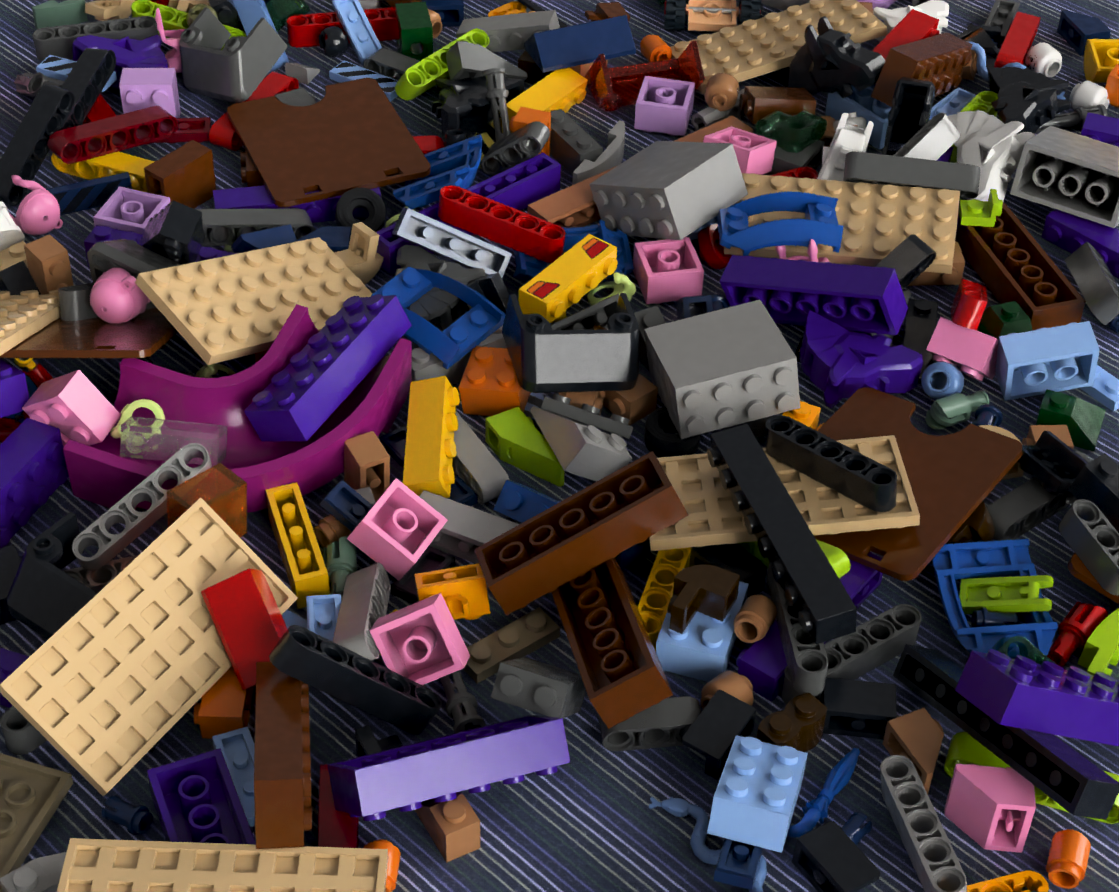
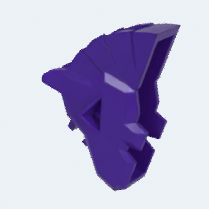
M87 35L77 37L73 41V61L76 62L86 48L114 51L116 56L114 71L116 72L117 80L110 86L113 89L120 90L119 83L123 68H168L165 54L160 49L162 41L159 35L143 40L129 39V36L115 40Z
M809 310L799 352L801 369L813 384L824 391L823 399L829 408H833L842 398H850L858 389L864 387L874 388L887 394L907 393L917 387L923 366L922 354L903 344L890 346L892 339L883 334H876L871 337L865 333L850 332Z

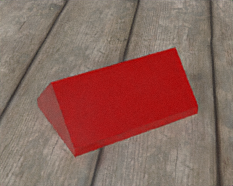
M249 568L201 591L243 691L256 686V662H271L270 653L287 631L286 624L263 571Z

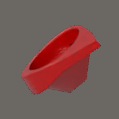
M715 223L698 233L699 256L712 268L723 269L726 268L732 255L724 254V246L720 245L718 224Z

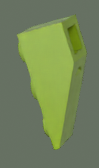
M515 407L485 418V441L500 460L559 487L564 486L565 471L545 436L535 427L531 417L526 416L519 407Z

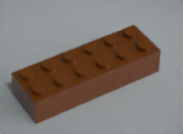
M946 32L890 48L871 97L892 107L896 83L902 77L933 82L935 86L934 97L953 91L961 82L962 76L960 73L963 66L965 67L971 59L972 53L970 50L973 44Z
M1005 202L1002 206L1001 216H996L994 227L960 225L958 211L955 242L959 243L965 259L1000 304L1016 301L1029 316L1033 330L1067 325L1072 322L1080 323L1086 301Z
M651 451L474 550L488 588L505 614L509 615L516 610L526 607L528 603L555 591L559 586L584 575L590 569L606 560L615 558L619 553L635 544L644 542L664 528L675 525L679 520L688 516V513L656 455Z
M615 558L606 560L590 569L584 575L568 581L552 592L589 700L608 729L673 695L623 571Z
M256 662L254 754L256 849L304 847V831H312L309 686L281 672L272 662Z

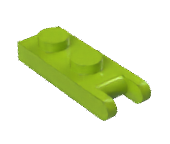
M1049 575L961 579L959 598L964 614H973L974 610H980L981 607L987 608V611L1003 613L1050 611L1052 609V601L1047 598H1039V589L1053 587L1054 578Z

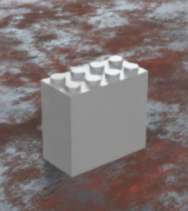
M1049 126L1025 142L1010 194L1115 228L1119 224V147Z
M655 141L589 184L593 200L597 205L601 220L605 221L606 228L611 231L619 229L628 236L671 240L684 239L716 217L720 209L730 207L748 195L733 144Z
M761 300L644 329L650 379L658 387V394L667 408L681 439L800 408L797 357Z

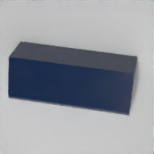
M627 15L534 33L524 42L525 50L543 73L636 53Z

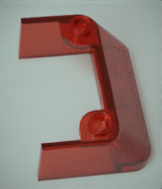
M691 41L677 59L607 68L605 55L599 54L585 75V78L588 79L587 87L599 108H605L607 112L617 110L620 106L636 104L645 76L695 82L696 91L705 80L697 41Z

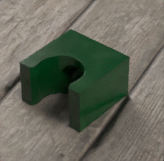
M426 1L395 4L399 39H396L398 53L419 61L433 54V27Z

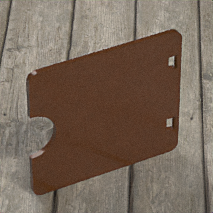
M362 78L325 86L326 94L324 98L309 106L287 105L279 101L275 96L233 104L227 108L230 122L272 201L278 207H290L341 196L353 188L373 189L419 179L431 173L430 163L378 82L372 78ZM399 173L398 175L386 177V175ZM319 190V192H315V193H311V194H306V195H305V193Z
M158 308L146 309L144 313L138 314V316L130 321L121 324H110L99 317L78 321H64L58 318L1 355L0 358H145L153 355L178 331Z
M864 387L858 389L822 425L818 432L835 441L895 435L920 513V525L814 535L817 540L841 549L849 559L898 580L909 581L915 579L1021 458L1022 444L1018 440L971 423L961 431L949 435L936 436L925 434L917 430L910 421L913 412L916 410L915 403L874 388ZM870 551H872L883 557L882 560L879 561L870 556H867V554Z

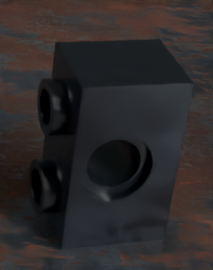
M738 543L691 548L689 567L694 565H713L740 575L739 581L749 584L747 598L764 590L767 567L760 559L752 556Z

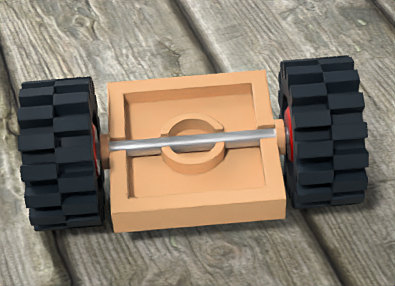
M665 0L664 30L684 31L686 12V15H688V31L719 32L724 27L737 26V17L738 25H741L746 20L760 19L761 0H740L739 7L736 6V0H688V4H686V0Z

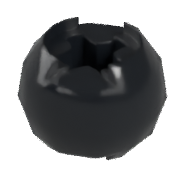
M328 26L319 34L320 48H323L326 53L325 55L329 57H339L348 49L347 35H344L342 29L337 26Z

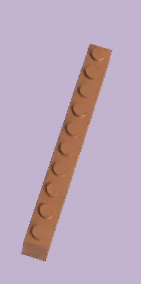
M732 115L675 141L703 142L704 136L731 126L753 133V129ZM613 168L528 204L527 214L566 228L584 227L601 219L589 184Z

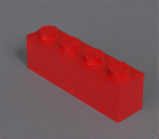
M912 9L872 51L881 54L886 60L890 48L939 35V30H937L939 19Z

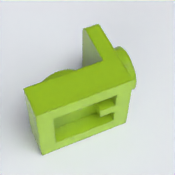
M990 189L988 201L977 199L960 200L958 210L960 225L994 227L996 216H1001L1003 206L1002 200L998 199L997 189Z

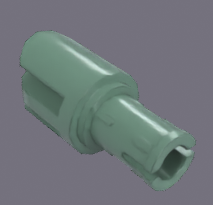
M982 390L967 396L962 393H954L935 400L930 410L927 411L925 420L929 427L938 430L969 420L971 413L976 412L978 407L985 404L989 405L990 400L987 393Z
M348 536L340 537L339 542L334 541L327 548H323V560L328 572L329 583H331V594H341V600L347 575L357 571L356 546L347 539Z

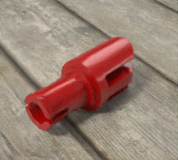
M1077 601L1059 624L1057 629L1059 636L1051 645L1046 656L1047 660L1060 667L1065 666L1076 649L1084 648L1092 632L1108 616L1107 610L1100 606L1094 607L1091 604Z

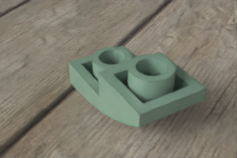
M50 0L32 7L36 29L79 24L88 21L87 13H85V0H66L60 3Z

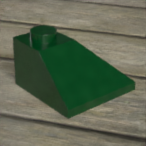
M1016 301L988 307L983 313L977 331L999 340V336L1033 331L1029 316Z
M1046 389L1036 425H1067L1075 447L1094 451L1106 409L1080 398Z

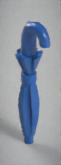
M853 748L828 773L823 789L817 798L806 802V806L802 808L803 818L795 825L790 824L787 836L791 838L800 837L812 831L818 821L820 824L824 823L825 818L828 817V805H830L834 796L848 784L854 772L858 756L860 755L859 749Z

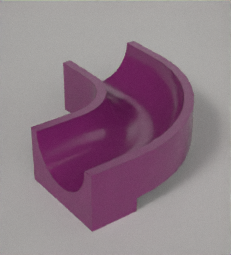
M296 304L267 353L251 367L233 375L218 378H199L137 358H123L119 364L120 381L114 404L115 409L121 414L126 404L139 399L152 400L159 404L164 412V427L154 438L143 442H137L126 437L116 439L111 436L110 432L102 442L91 446L69 439L63 448L73 496L111 508L189 443H198L207 449L212 464V471L205 481L170 509L167 514L182 515L200 498L218 516L255 512L267 509L265 490L295 482L298 483L300 492L304 496L327 484L344 472V442L347 439L370 431H374L377 437L381 431L389 432L410 393V382H412V341L400 338L392 353L383 357L308 441H261L244 412L253 402V397L272 382V377L290 363V358L308 344V339L319 332L310 318L307 307ZM137 408L132 414L133 425L140 431H150L156 424L155 414L148 408ZM198 457L193 458L187 463V466L192 468L199 467L204 460ZM174 479L166 480L161 488L166 490L173 489L178 481ZM142 501L138 503L136 508L140 507L148 510L152 503Z

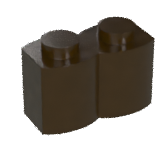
M810 693L798 695L787 703L784 710L771 713L761 721L758 726L757 739L778 746H790L802 752L809 751L818 745L822 739L828 708Z

